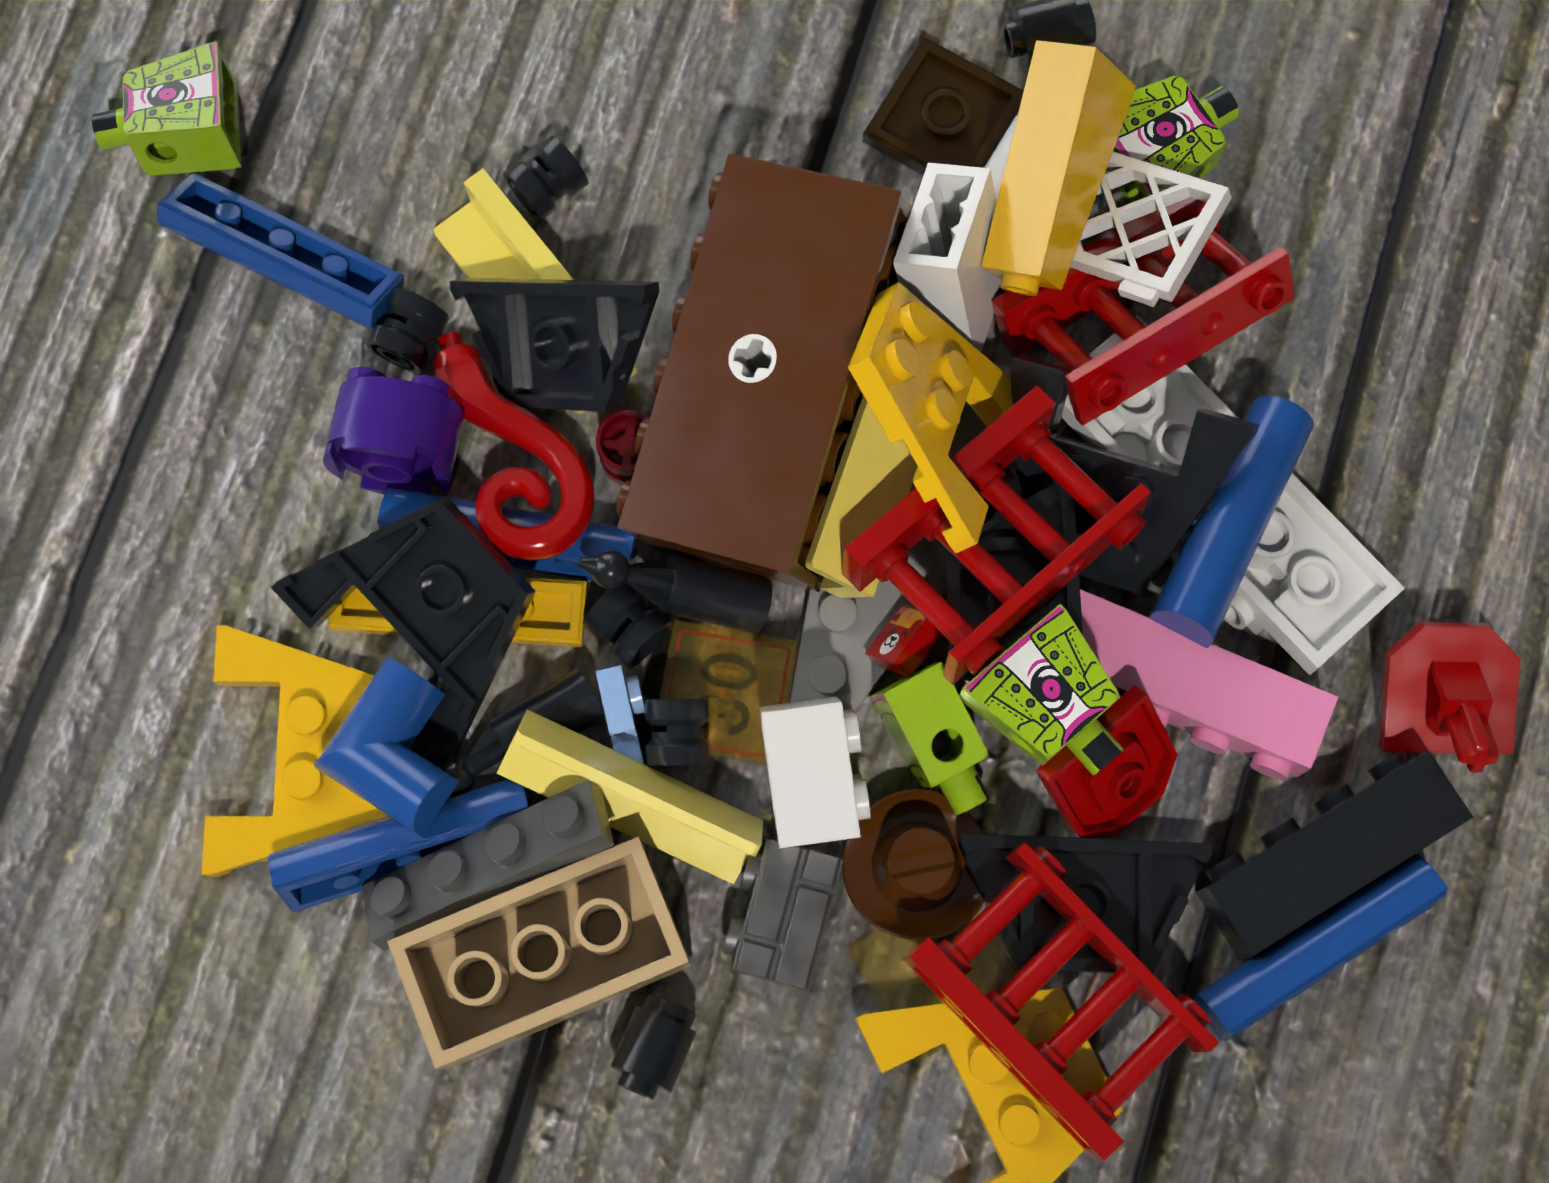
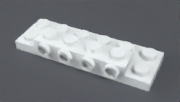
M1136 315V317L1147 327L1148 325L1138 315ZM1114 333L1089 355L1095 358L1123 340ZM1186 364L1125 400L1115 409L1105 412L1084 426L1075 419L1069 391L1062 413V418L1086 444L1180 472L1197 410L1205 408L1232 417H1238ZM1292 473L1224 619L1236 629L1242 630L1248 627L1255 635L1265 629L1311 675L1405 588ZM1189 532L1187 533L1183 541L1180 543L1176 551L1173 553V564L1175 563Z

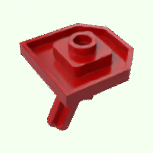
M1419 622L1385 652L1378 747L1383 752H1398L1400 750L1403 752H1424L1429 750L1430 753H1456L1458 761L1466 764L1468 770L1475 773L1483 772L1486 765L1496 764L1499 754H1513L1521 659L1485 623Z
M1135 685L1097 718L1124 749L1097 774L1093 776L1067 746L1045 765H1041L1035 770L1069 829L1080 838L1117 836L1165 793L1178 754L1148 695Z

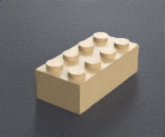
M639 837L387 941L434 1068L440 1070L451 1069L693 966L646 849Z

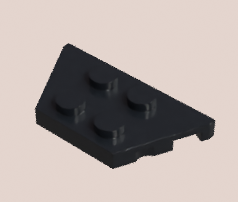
M462 278L450 281V291L455 301L466 299L480 328L472 337L482 358L489 363L492 369L493 382L498 392L506 399L525 408L607 412L620 408L660 292L659 282Z
M1055 480L1047 488L1024 499L1070 544L1077 540L1075 499ZM998 511L994 513L993 517L984 521L978 542L1023 586L1051 563ZM944 547L946 600L974 628H977L1003 604ZM1079 574L1000 643L1004 647L1002 653L1059 604L1067 610L1083 635ZM948 640L950 651L955 646ZM968 671L961 678L970 682L976 676Z
M970 833L958 835L959 850L986 907L1020 874L1005 857L1014 848L1023 843H1026L1033 851L1038 846H1041L1050 852L1066 870L1067 876L1062 881L1152 974L1167 946L1166 940L1174 924L1179 922L1190 900L1187 897L1203 865L1208 863L1213 853V843ZM1040 893L999 933L1016 970H1021L1068 923ZM1088 943L1058 971L1115 973Z

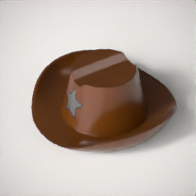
M909 789L895 792L870 806L871 818L858 820L861 837L847 839L843 852L842 873L844 884L856 910L877 929L887 934L910 940H924L928 937L930 939L940 938L965 926L978 913L984 903L958 847V835L961 833L983 834L973 817L967 811L955 815L945 795L924 789Z

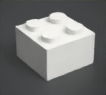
M836 696L759 707L779 849L861 837L858 820L870 819L871 817L866 781L862 779L861 774L852 775L849 753L861 752L856 712H853L852 709L843 710L842 701Z

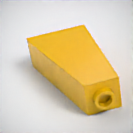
M1036 40L981 267L1001 278L1000 287L1007 291L1037 296L1039 286L1062 290L1122 129L1136 85L1097 47Z

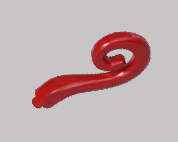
M449 332L442 335L438 340L441 352L433 359L432 367L436 378L443 380L450 386L448 397L453 399L463 409L464 419L483 431L518 446L540 459L553 472L561 492V506L552 519L537 526H518L505 518L502 511L503 504L512 497L520 496L525 498L533 508L543 509L550 504L552 492L548 482L537 471L520 467L502 469L490 476L478 490L475 514L479 529L498 551L510 557L524 560H545L559 556L574 546L587 530L592 517L595 502L594 485L586 462L574 445L558 430L536 415L506 399L495 390L478 348L473 345L464 344L460 333Z

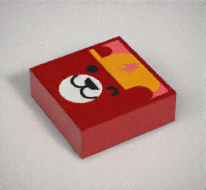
M902 603L864 654L879 667L909 677L913 675L943 634L915 606Z

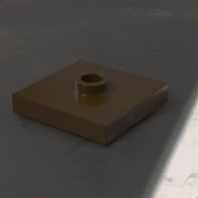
M923 37L865 129L862 142L923 176L928 163L984 168L1013 119L1018 115L1024 90Z

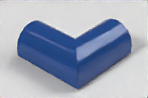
M387 657L314 763L315 768L423 837L459 781L409 748L445 694L406 666Z

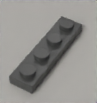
M586 780L362 885L370 942L386 951L390 949L387 941L614 846L602 790L592 781Z

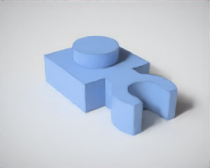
M623 664L596 670L613 749L645 765L635 720V714L644 713V699L638 674L626 677Z

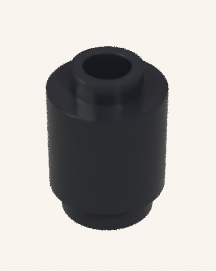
M1037 0L1012 7L1010 10V21L1002 24V33L1010 58L1019 57L1022 65L1029 67L1036 40L1084 46L1095 42L1096 24L1089 0Z
M648 994L643 1007H635L610 1067L621 1072L617 1085L651 1100H654L658 1089L671 1093L696 1035V1032L691 1027L697 1014L672 1001Z

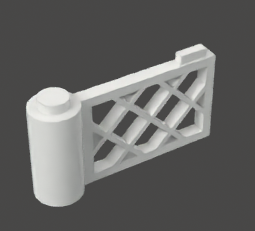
M1018 115L1013 119L984 167L991 170L996 203ZM1113 152L1106 169L1109 173L1104 174L1097 195L1105 194L1110 211L1087 220L1070 267L1120 284L1118 288L1120 296L1151 307L1155 306L1159 298L1172 302L1232 199L1228 187ZM1134 180L1150 185L1153 195L1117 208L1111 189ZM1158 187L1163 188L1165 190L1159 192ZM1190 197L1207 202L1198 217L1172 227L1165 207ZM1159 210L1166 229L1129 243L1123 224ZM1117 228L1123 246L1098 256L1084 251L1081 240L1108 229ZM1185 240L1182 246L1180 247L1178 242ZM1172 245L1176 256L1163 278L1139 270L1136 258ZM1129 262L1130 267L1123 265V263Z

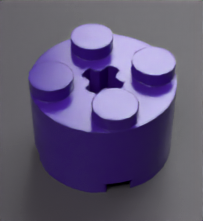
M354 367L349 370L347 381L342 383L338 391L323 456V464L329 472L342 480L345 469L362 476L360 488L379 494H385L389 487L430 494L431 487L439 485L441 493L449 490L464 421L463 409L458 403L448 397L450 386L441 379L419 375L413 377L412 381L386 377L382 372L372 368Z

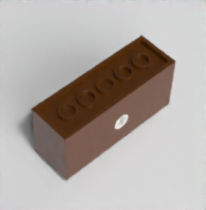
M728 153L723 173H717L710 186L708 205L711 214L705 234L701 233L696 237L691 250L690 267L693 274L687 295H681L674 307L672 329L675 335L668 357L664 356L660 360L655 371L653 387L657 396L650 419H644L637 432L635 452L639 457L632 480H627L624 483L618 496L617 516L620 518L617 528L658 550L820 593L824 577L807 569L805 561L863 397V393L849 371L848 366L878 293L898 283L893 261L912 208L902 190Z

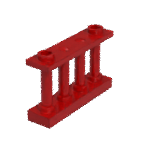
M1190 197L1165 207L1172 227L1198 217L1207 202ZM1159 210L1123 224L1129 243L1166 229ZM1218 221L1201 253L1229 278L1200 295L1184 281L1173 301L1169 302L1176 309L1147 327L1116 298L1120 295L1118 291L1120 284L1071 267L1062 290L1039 286L1037 296L1006 291L991 300L1002 342L1014 356L1020 355L1041 343L1065 368L1073 370L1065 375L1075 419L1084 426L1293 300L1294 291L1289 253L1282 247H1279L1256 262L1251 263L1220 236ZM1115 227L1084 245L1083 248L1085 252L1098 256L1123 245ZM1185 240L1178 242L1180 247L1182 246ZM1172 245L1138 257L1135 260L1139 270L1163 278L1169 268L1168 266L1171 265L1176 255ZM1129 262L1123 263V265L1130 267ZM1092 311L1123 340L1095 358H1092L1064 330L1065 327Z
M1038 386L1034 387L950 458L978 494L985 498L1051 562L1025 586L1012 576L979 542L955 554L942 534L945 529L952 526L936 498L925 503L917 488L912 490L844 548L842 575L859 592L876 578L881 583L888 580L955 646L948 652L943 676L952 685L968 671L977 676L1000 656L1004 649L1000 643L1110 545H1113L1117 550L1124 548L1138 535L1146 524V520L1141 516L1151 492L1142 483L1122 501L1117 503L1050 440L1052 432L1048 428L1056 403ZM1019 456L1024 461L1030 458L1033 459L1098 522L1074 543L1070 544L1003 480L1005 475L1003 470ZM924 537L929 541L937 539L1003 604L977 628H974L907 562L910 556L908 551Z
M1023 843L1014 848L1005 857L1020 874L953 941L949 943L944 939L937 946L928 937L921 940L902 960L1091 1158L1105 1161L1124 1142L1111 1128L1117 1120L1114 1112L1182 1042L1193 1052H1211L1219 1042L1206 1029L1211 1024V1020L1203 1009L1183 993L1176 998L1062 881L1067 876V872L1060 862L1043 847L1038 846L1033 851L1026 843ZM1040 893L1068 923L998 993L991 989L984 995L966 976L973 969L969 962ZM1088 943L1115 973L1046 1043L1039 1039L1032 1045L1014 1027L1020 1020L1017 1012ZM1136 992L1164 1022L1094 1093L1087 1089L1080 1096L1062 1077L1069 1069L1065 1062Z

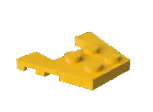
M898 282L878 293L848 369L890 443L894 444L903 439L918 466L913 483L925 503L932 499H937L952 526L945 529L942 534L956 554L978 544L989 506L952 462L948 453L960 422L965 402L967 401L986 427H988L1013 406L1011 378Z
M217 625L214 683L218 686L280 687L274 804L272 816H205L201 875L220 877L232 873L234 869L259 861L266 862L270 853L389 817V815L317 770L314 766V763L374 675L226 625Z
M1062 988L1039 990L1017 1012L1020 1020L1014 1027L1032 1045L1039 1039L1046 1043L1074 1014V1011ZM944 1003L865 1013L854 1018L878 1070L882 1074L941 1044L944 1045L1004 1168L1002 1172L981 1183H1053L1084 1151ZM1088 1040L1065 1062L1069 1069L1062 1077L1080 1096L1087 1089L1094 1093L1107 1080ZM1121 1106L1114 1112L1116 1117L1123 1111Z

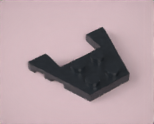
M1023 355L1012 357L1010 364L1012 405L1017 403L1034 387L1038 386L1056 403L1048 428L1052 432L1050 440L1113 500L1119 503L1141 483L1151 492L1141 516L1146 520V524L1138 535L1120 550L1110 545L1079 573L1081 576L1139 595L1144 594L1151 587L1190 531L1194 521L1207 502L1229 475L1228 472L1244 449L1252 442L1260 424L1205 408L1197 410L1180 472L1058 435L1057 432L1068 394L1065 375L1073 370ZM1020 456L1016 459V473L1020 482L1023 499L1047 488L1054 481L1033 459L1030 458L1024 461ZM1075 500L1078 539L1098 521Z
M448 497L438 499L369 534L368 537L342 550L335 551L317 560L316 563L276 581L271 586V589L308 629L319 627L358 588L444 682L439 690L445 696L414 740V743L437 767L448 759L456 758L536 592Z

